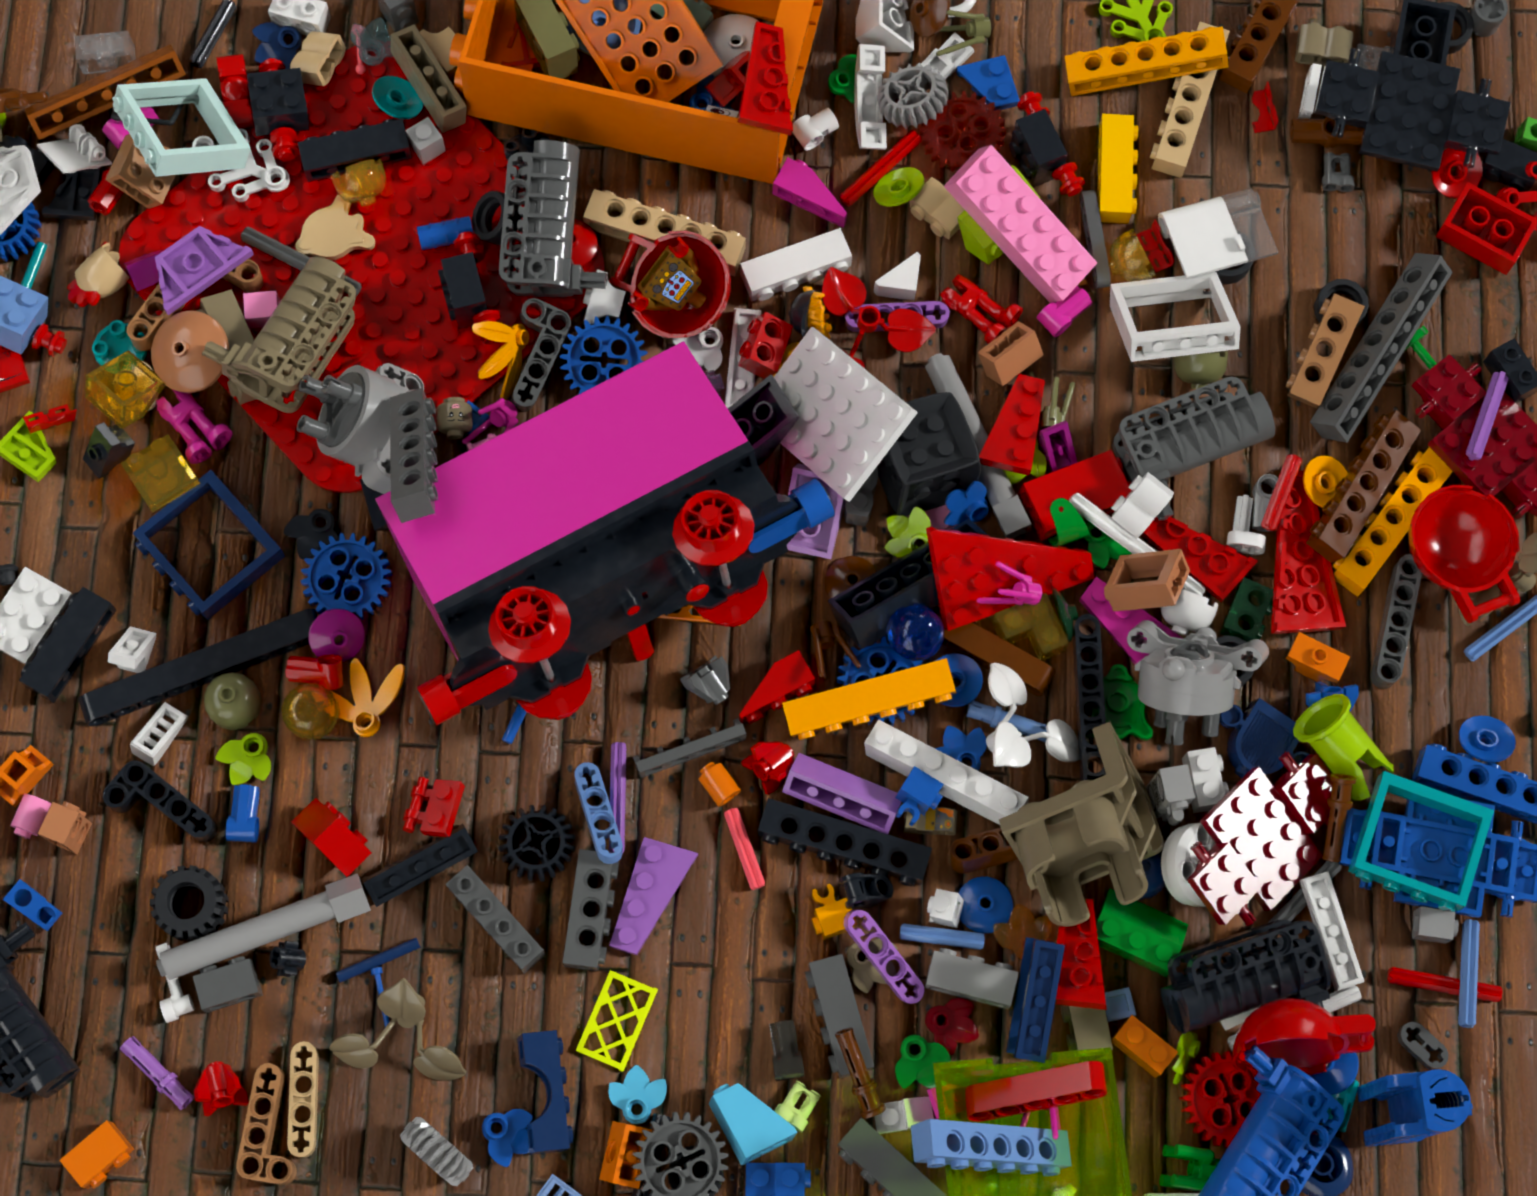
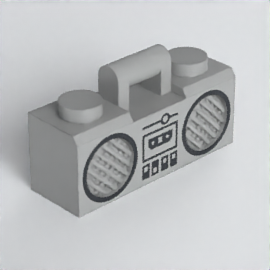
M1188 764L1159 769L1146 786L1157 819L1162 818V822H1169L1172 826H1176L1184 818L1183 811L1195 799Z

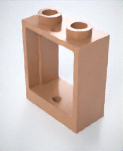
M1173 549L1120 555L1108 583L1104 587L1105 598L1110 602L1113 611L1175 606L1190 572L1182 550ZM1159 576L1158 580L1130 583L1132 579Z

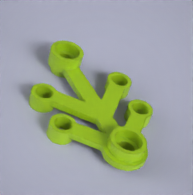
M1101 0L1098 10L1102 16L1108 17L1114 14L1137 22L1141 28H1134L1126 25L1122 20H1115L1110 28V33L1113 37L1121 38L1127 36L1140 42L1154 37H1166L1163 28L1167 18L1171 16L1173 11V5L1169 1H1161L1158 4L1156 10L1157 18L1152 26L1148 15L1154 0H1143L1142 4H1140L1139 0H1126L1130 8L1114 3L1113 0ZM1108 5L1111 7V9L1106 10L1103 8V6ZM1165 7V8H1167L1169 11H1168V12H1163V11H1161L1160 8ZM1119 26L1122 28V31H1116L1114 27Z

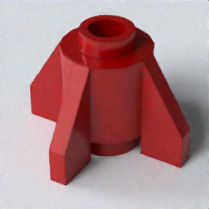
M779 741L756 743L751 747L753 755L741 761L743 767L750 770L753 769L756 776L763 781L762 785L767 795H770L778 788L794 763L792 748L788 744H783Z
M216 1061L210 1063L202 1071L194 1089L195 1101L203 1102L204 1116H210L217 1108L226 1107L232 1103L233 1105L240 1106L249 1104L247 1092L240 1084L238 1076L233 1072L230 1065Z

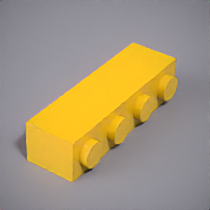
M1102 113L1098 137L1097 202L1101 222L1128 224L1131 215L1136 214L1137 198H1132L1133 190H1136L1137 174H1133V166L1137 165L1138 150L1133 149V143L1138 139V125H1134V115Z

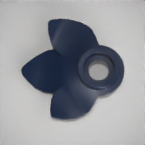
M266 22L256 26L252 32L262 43L256 50L255 61L261 64L266 59L275 58L282 61L286 69H290L291 61L296 56V50L302 42L300 32L295 27H279L273 22ZM285 36H291L294 40L291 44H286L283 39Z

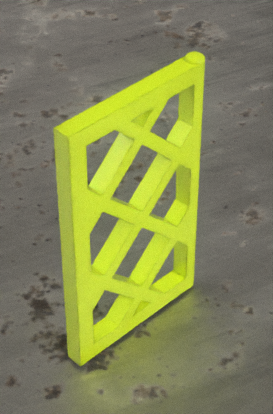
M610 970L576 1051L623 1072L658 989ZM613 978L623 982L626 991L610 997L608 990ZM640 990L650 993L645 1007L638 1009L632 994ZM628 996L634 1011L618 1017L612 1002ZM608 1004L614 1019L598 1026L596 1018L600 1008ZM636 1015L638 1023L634 1033L626 1037L620 1022ZM616 1024L622 1039L606 1046L600 1030ZM596 1032L602 1048L595 1051L584 1048L589 1034ZM624 1044L626 1052L621 1063L612 1060L608 1050Z

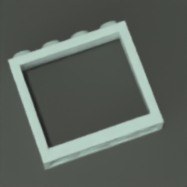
M207 78L117 85L116 94L112 98L114 101V111L122 120L125 130H128L135 147L140 150L145 163L149 165L155 177L245 168L250 146ZM194 103L219 145L165 150L139 107Z

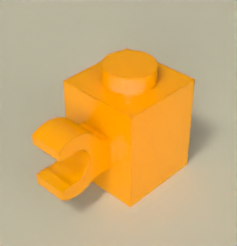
M831 884L826 885L829 894L825 898L820 897L816 889L812 891L814 901L823 906L815 909V917L811 918L816 934L822 933L824 940L847 932L843 921L845 915L852 910L847 909L845 906L847 898L835 900L834 888ZM854 916L853 919H854L855 923H854V925H853L852 927H853V928H855V927L857 928V925H858V924H857L856 918H855V916Z

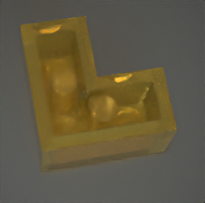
M1047 593L1042 594L1040 602L1036 605L1026 603L1022 606L1014 605L995 613L992 620L998 637L1009 643L1029 637L1040 660H1045L1065 652L1069 644Z

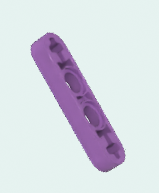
M940 301L863 304L860 306H874L880 312L884 311L889 314L896 309H910L923 315L922 310H926V318L931 321L936 329L942 328L947 324L950 313L948 306ZM849 310L845 314V326L852 332H859L860 329L854 319H852L854 314ZM934 310H939V314H941L940 320H935ZM878 325L877 329L874 332L885 330H883V328L880 325Z
M859 909L849 911L845 915L843 922L851 938L901 1001L910 1004L919 1002L924 995V986L870 914ZM854 916L858 918L863 917L864 920L861 922L863 928L867 931H870L872 928L873 931L865 935L860 928H853L852 926L855 923ZM873 937H878L882 941V948L878 953L874 954L869 950L868 944ZM895 959L899 963V972L894 976H890L886 972V964L888 961ZM903 978L908 985H915L913 989L914 996L905 995L904 993L907 991L905 985L901 982L895 984V982Z

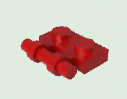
M419 777L416 786L412 787L410 807L404 813L403 819L405 823L403 830L413 833L416 824H422L420 831L424 835L450 837L465 788L464 784L461 781L435 779L433 789H427L429 779ZM423 801H429L426 812H420Z

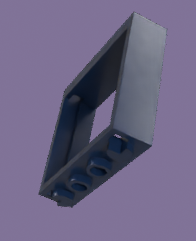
M212 470L208 471L133 532L138 540L135 546L144 556L150 554L155 559L152 565L159 574L164 576L167 573L173 580L169 583L173 590L179 596L185 594L190 600L187 603L188 607L196 616L202 613L207 620L285 557L276 542ZM211 489L263 547L265 552L203 602L149 539Z

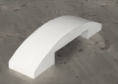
M858 45L855 67L854 107L856 132L860 149H887L886 123H883V114H881L877 102L878 87L882 85V74L885 72V46Z

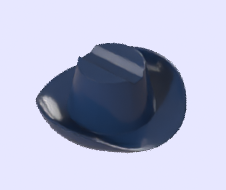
M1316 1130L1310 1135L1312 1146H1315L1319 1140ZM1335 1135L1301 1190L1304 1194L1309 1196H1338L1351 1184L1353 1179L1352 1156L1346 1144L1338 1136ZM1300 1157L1297 1161L1300 1164L1299 1168H1302L1304 1164L1301 1162L1302 1158Z

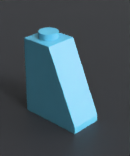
M739 1083L731 1087L729 1084H725L713 1091L714 1095L709 1102V1106L741 1166L792 1141L797 1134L794 1126Z

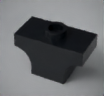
M103 422L95 426L83 460L100 479L107 476L116 465L129 459L135 442L119 423L108 427Z

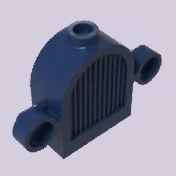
M1261 698L1251 701L1244 713L1240 707L1234 704L1230 710L1220 713V724L1226 728H1234L1227 743V753L1231 764L1235 768L1234 773L1243 778L1254 767H1260L1265 775L1274 773L1284 766L1279 757L1285 752L1290 753L1296 764L1301 763L1309 754L1303 751L1293 754V750L1299 742L1293 734L1296 722Z

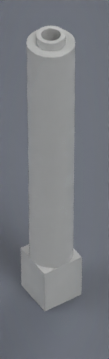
M942 353L936 354L928 359L925 369L937 393L951 392L958 401L980 455L988 435L950 356H943ZM981 464L979 482L987 489V499L1005 538L1015 539L1032 531L1031 522L1005 470Z
M358 873L325 885L326 891L161 952V959L156 960L160 975L162 977L167 975L168 979L172 980L334 918L339 923L371 911Z

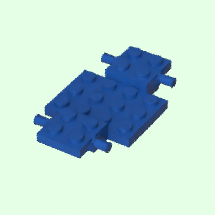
M1407 799L1405 816L1380 812L1365 862L1457 895L1478 824ZM1470 801L1495 811V805ZM1351 808L1347 811L1341 861L1338 862L1340 865L1350 866L1367 809L1358 810ZM1493 813L1466 907L1459 911L1455 910V914L1475 918L1481 917L1484 893L1495 895L1502 899L1500 913L1502 917H1513L1514 901L1537 902V844H1532L1522 839L1524 822L1512 821L1510 836L1492 833ZM1360 878L1359 888L1371 890V883L1363 882ZM1403 891L1399 893L1394 892L1393 902L1439 909L1438 904L1427 901V903L1418 902L1410 898L1411 894Z

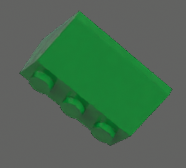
M1112 889L1108 890L1096 918L1099 947L1164 977L1169 975L1167 970L1168 961L1172 956L1179 954L1189 925L1139 901L1122 905L1116 897L1115 890Z

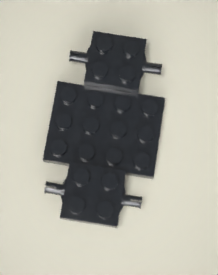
M1356 48L1350 49L1348 63L1326 61L1314 113L1328 116L1335 121L1332 132L1334 137L1336 135L1338 138L1343 137L1345 124L1363 128L1359 154L1437 172L1440 169L1444 147L1466 152L1463 166H1468V168L1475 166L1477 153L1493 155L1500 153L1511 102L1489 96L1492 80L1481 79L1478 93H1469L1461 90L1456 92L1460 68L1382 51L1380 54L1377 71L1365 69L1358 65L1361 50L1358 49L1356 51Z

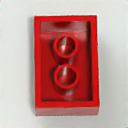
M1467 182L1435 237L1507 275L1537 225V219Z

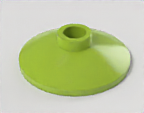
M912 167L899 168L889 172L878 181L874 188L873 195L876 202L882 206L892 207L910 201L918 195L924 186L923 174L920 170Z

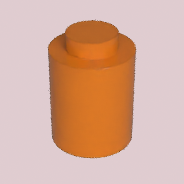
M710 762L700 770L702 775L698 780L718 807L725 805L741 792V789L722 763L715 765L714 762Z

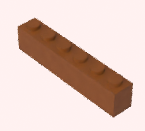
M170 44L48 98L46 102L36 103L24 110L40 140L112 108L114 102L112 98L116 94L117 85L173 81L186 75Z

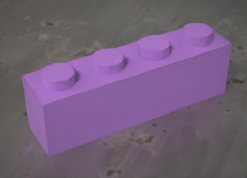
M798 753L782 791L885 834H889L901 801L895 798L897 792L801 753Z

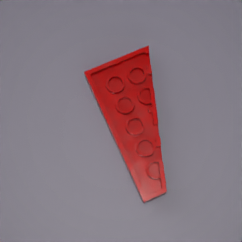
M1298 471L1277 527L1271 634L1341 630L1346 627L1332 565L1327 559L1306 544L1311 535L1309 530L1316 521L1320 520L1318 506L1308 497L1304 489V471Z

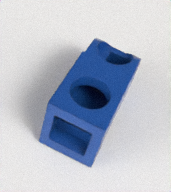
M21 879L18 880L3 899L46 931H49L62 915L59 909Z

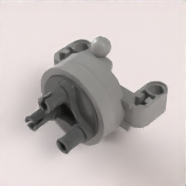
M390 363L379 366L376 371L360 365H354L345 370L337 379L327 375L323 382L309 375H304L302 378L307 382L300 381L299 391L319 398L323 405L318 421L302 415L297 423V431L317 438L318 447L323 454L355 466V476L359 477L362 475L363 482L370 489L382 494L391 491L390 397L420 388L424 390L422 380L416 374Z

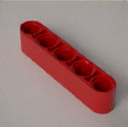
M1086 1061L970 1085L965 1088L967 1119L974 1122H982L1102 1098L1107 1094L1104 1065L1099 1061Z

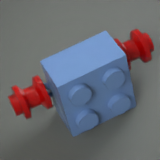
M0 276V345L22 354L33 339L32 348L38 350L43 346L48 349V355L52 357L57 353L61 354L67 344V339L64 338L65 333L59 330L56 334L48 331V325L43 323L48 313V297Z

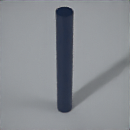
M415 937L336 972L339 982H344L421 948L418 939Z

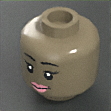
M460 397L445 398L443 403L437 407L438 431L446 434L448 439H461L463 434L472 430V407L465 402V399Z

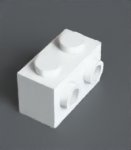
M1215 747L1188 751L1182 758L1183 765L1188 764L1195 799L1191 802L1193 813L1210 811L1229 792L1228 784L1222 781L1221 776L1223 760L1220 754L1217 755Z

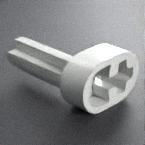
M1249 495L1237 496L1233 530L1228 532L1226 545L1236 549L1238 553L1261 555L1265 552L1266 537L1259 533L1249 532L1253 498H1249Z

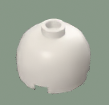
M1182 590L1176 605L1161 607V614L1165 621L1173 626V632L1188 636L1189 631L1196 632L1202 627H1208L1212 623L1219 605L1214 602L1210 606L1208 605V598Z

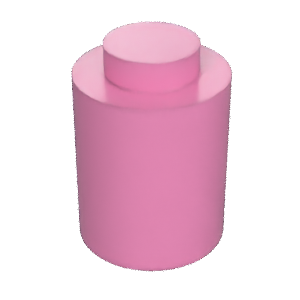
M24 793L10 825L15 828L14 834L30 839L31 835L38 836L37 833L51 803Z

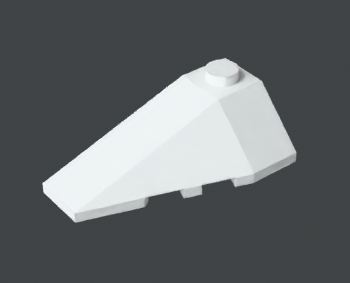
M861 0L856 16L855 32L859 43L885 46V52L910 53L914 51V29L910 21L907 22L905 10L908 9L907 1Z

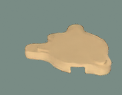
M340 192L330 206L315 211L306 219L301 237L296 242V250L306 256H318L329 260H337L353 250H372L375 247V239L372 235L363 231L364 219L361 214L348 215L352 203L351 197L346 192Z

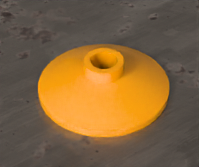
M1330 456L1315 457L1305 466L1303 472L1304 489L1308 497L1316 505L1323 508L1335 496L1337 492L1335 490L1336 485L1342 478L1347 476L1348 472L1338 460Z

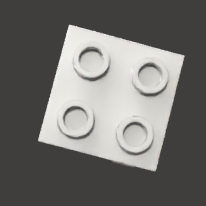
M81 124L70 126L69 139L37 144V147L63 174L112 165V162L105 156V148L89 132H86Z

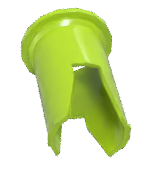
M1333 694L1322 698L1305 710L1296 721L1293 734L1300 742H1308L1333 774H1346L1357 778L1356 784L1352 786L1351 799L1362 801L1371 797L1362 770L1356 761L1361 759L1372 768L1384 766L1391 773L1394 772V765L1386 759L1350 713L1351 704L1349 698L1343 694Z

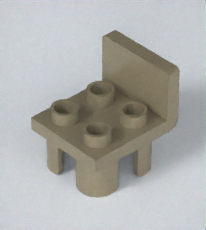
M1110 722L1092 729L1106 775L1095 780L1080 781L1066 792L1042 802L1025 804L1017 812L999 819L1003 835L1023 865L1028 886L1031 890L1037 888L1048 918L1058 926H1075L1089 919L1090 913L1081 885L1107 874H1110L1116 897L1120 904L1127 905L1140 899L1148 889V881L1142 866V860L1158 854L1164 848L1165 842L1148 790Z

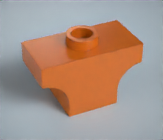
M1299 632L1286 659L1295 665L1294 671L1316 682L1328 680L1337 684L1350 656Z
M32 745L20 753L14 751L0 766V796L16 807L21 802L24 793L28 794L54 764Z

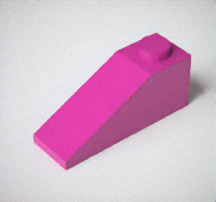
M787 157L773 182V195L844 228L847 212L805 162Z

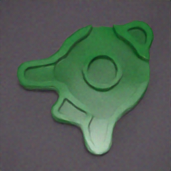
M1121 664L1113 665L1108 674L1103 678L1106 723H1111L1120 740L1128 735H1134L1141 741H1147L1152 737L1153 730L1145 719L1144 711L1146 704L1138 698V685L1133 681L1125 666ZM1090 706V717H1096L1098 715L1097 710ZM1092 733L1085 735L1088 739L1095 738Z

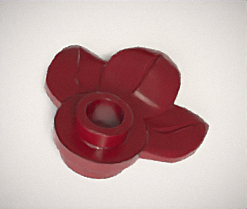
M954 998L948 1001L945 1006H933L927 1011L925 1016L926 1027L934 1034V1042L944 1046L949 1055L955 1053L957 1042L971 1043L979 1037L976 1025L968 1018L975 1005L967 999ZM939 1015L944 1017V1023L941 1026L936 1021Z

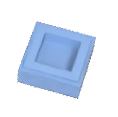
M1129 987L1105 992L1107 1008L1105 1012L1108 1023L1126 1019L1131 1015L1136 1016Z

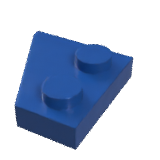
M1005 55L957 66V75L960 78L963 77L972 86L971 89L985 100V103L993 112L1017 106L1020 100Z

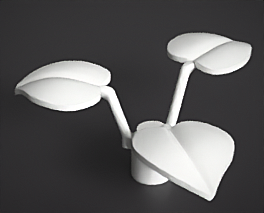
M991 663L988 676L990 692L999 704L1010 706V710L1005 718L998 723L995 731L986 738L987 746L993 753V765L995 767L1009 766L1016 768L1026 766L1031 760V749L1028 741L1038 738H1046V749L1056 759L1064 762L1079 760L1078 739L1072 728L1062 720L1054 719L1049 721L1046 725L1047 732L1021 737V732H1018L1017 728L1008 721L1016 711V705H1023L1027 701V691L1024 682L1009 667L999 663Z

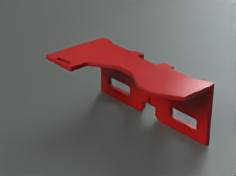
M1267 82L1264 90L1254 91L1251 98L1252 103L1259 109L1260 113L1258 121L1252 122L1254 133L1275 130L1279 123L1275 105L1272 102L1273 97L1269 82Z
M1154 219L1151 228L1136 234V237L1143 250L1150 252L1148 259L1155 272L1158 273L1173 266L1174 258L1170 249L1162 240L1161 229L1156 219ZM1151 232L1154 233V235L1157 238V241L1154 240ZM1142 236L1145 238V240H1146V242H1147L1146 245L1144 244V242H1143L1142 239H1141ZM1158 244L1162 246V251H1160ZM1164 254L1167 256L1170 263L1167 264L1163 256ZM1154 259L1157 260L1160 266L1159 268H1157L1156 264L1154 263Z
M65 404L49 409L48 414L44 415L43 412L24 416L23 419L31 434L39 430L48 429L54 425L58 426L66 422L75 421L77 409L70 411L68 405ZM65 409L64 412H60V413H57V414H56V412H55V411H58V410ZM38 416L39 419L29 422V419Z

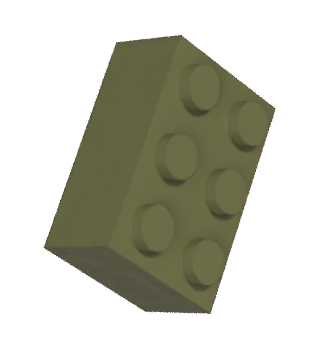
M514 0L516 21L543 73L562 79L578 73L580 56L577 49L579 44L574 33L569 34L566 29L568 27L567 20L562 11L557 12L555 5H557L556 1Z

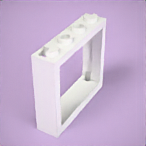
M1217 272L1186 279L1184 275L1110 284V308L1131 362L1239 349L1240 324ZM1210 288L1211 290L1208 292H1203L1204 289ZM1211 298L1221 322L1137 332L1128 307ZM1225 336H1228V341H1225ZM1138 346H1142V351L1135 350H1137Z

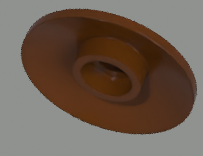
M912 0L909 19L915 33L923 37H931L937 34L947 21L948 15L946 12L950 10L949 0Z
M846 556L840 558L827 570L825 576L826 593L831 599L855 585L848 582V577L855 576L858 579L857 583L876 573L877 570L869 561L861 557Z

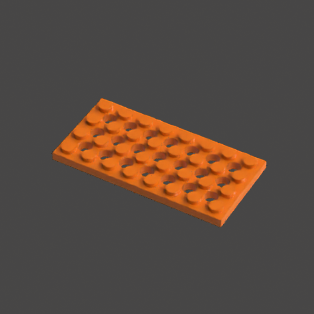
M555 0L615 91L669 102L724 65L683 0H627L628 7L625 11L617 10L614 6V0H590L588 3H583L580 0ZM654 4H660L664 7L665 15L662 19H655L651 15V7ZM597 10L604 12L606 15V22L602 26L596 25L592 19L593 13ZM631 19H639L642 22L643 30L641 33L635 34L630 31L629 22ZM668 27L678 29L680 36L676 42H671L666 38L665 32ZM615 33L621 38V45L618 48H611L608 45L607 37L609 34ZM651 41L657 45L658 51L655 56L651 57L645 54L643 47L646 42ZM683 50H690L694 54L692 64L686 65L680 60V53ZM625 56L634 58L636 67L633 71H627L623 68L622 59ZM667 64L671 67V78L663 79L659 76L658 68L660 65ZM639 79L649 81L651 88L648 93L644 94L638 91L636 84Z

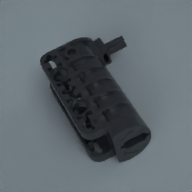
M1275 920L1172 956L1167 965L1172 985L1160 988L1162 1002L1171 1023L1179 1032L1185 1034L1259 1008L1268 1002L1287 997L1307 1000L1324 1008L1322 1001L1330 999L1327 989L1330 988L1331 976L1317 927L1309 921L1291 922L1288 920ZM1302 928L1309 931L1305 939H1301L1298 936L1302 932ZM1179 961L1181 963H1188L1187 968L1183 970L1184 975L1182 972L1176 971V967L1180 966Z
M26 922L6 937L0 934V1068L5 1062L8 1064L0 1069V1092L17 1098H25L34 1092L38 1096L49 1098L69 1084L77 1076L80 1068L11 972L15 969L11 963L19 958L15 951L36 936ZM5 1075H15L14 1078L9 1076L7 1079H5L4 1077ZM25 1087L26 1089L22 1092L20 1089Z

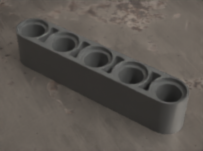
M1409 554L1403 556L1395 564L1389 581L1371 670V681L1380 689L1390 688L1400 679L1403 671L1422 576L1421 571L1414 563L1412 555ZM1402 565L1408 566L1412 570V575L1405 574L1402 570ZM1396 591L1404 592L1407 596V601L1399 599ZM1391 617L1399 618L1402 622V627L1395 626L1392 623ZM1386 643L1394 644L1397 648V653L1390 652L1386 647ZM1381 669L1389 670L1392 679L1384 678L1381 674Z

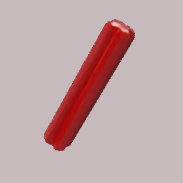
M1295 454L1286 456L1262 519L1261 527L1268 531H1275L1277 529L1300 469L1302 458Z

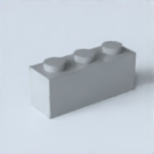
M940 948L939 952H933L924 988L1004 1009L1011 1007L1019 973L1012 971L1013 966L999 962L995 966L985 964V959L968 955V958L965 959L956 956V951Z

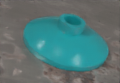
M383 76L377 79L372 87V96L375 103L382 111L392 117L412 119L418 116L423 108V102L411 83L405 79L396 76Z

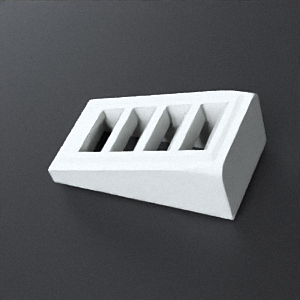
M164 702L131 741V752L150 765L155 766L187 721L188 716ZM164 715L175 721L174 724L164 720ZM160 725L168 731L164 733L156 727ZM151 734L159 738L160 741L156 742L150 738ZM144 744H146V745H148L149 747H151L152 750H150L149 748L145 747Z

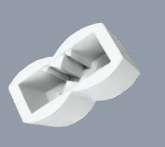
M1149 472L1143 477L1138 475L1128 487L1132 490L1128 496L1124 498L1121 495L1111 507L1114 510L1111 518L1136 538L1146 530L1174 494L1172 490Z

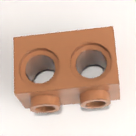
M63 801L62 805L52 802L37 834L55 846L78 854L92 823L85 818L87 813L79 810L78 806Z

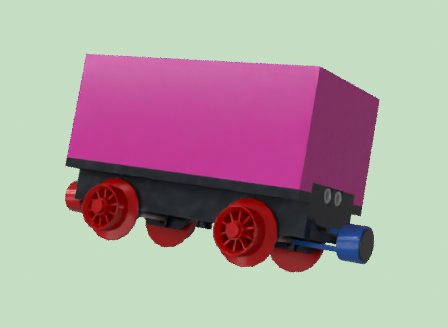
M684 341L436 467L438 482L434 483L437 489L438 500L435 501L434 514L401 523L391 503V491L375 498L416 587L457 659L452 672L445 676L440 674L417 686L416 691L433 723H436V725L462 713L460 709L468 705H483L487 711L509 698L516 699L527 713L538 718L560 720L571 716L583 705L591 691L592 675L587 663L589 656L610 646L612 641L627 634L636 660L643 661L649 658L654 653L646 623L663 614L667 616L686 605L693 606L703 619L721 626L735 627L745 624L760 611L767 598L768 583L763 571L764 564L788 552L787 544L797 532L806 527L811 529L835 516L832 501L823 485L816 478L791 490L788 496L775 493L757 465L753 447Z

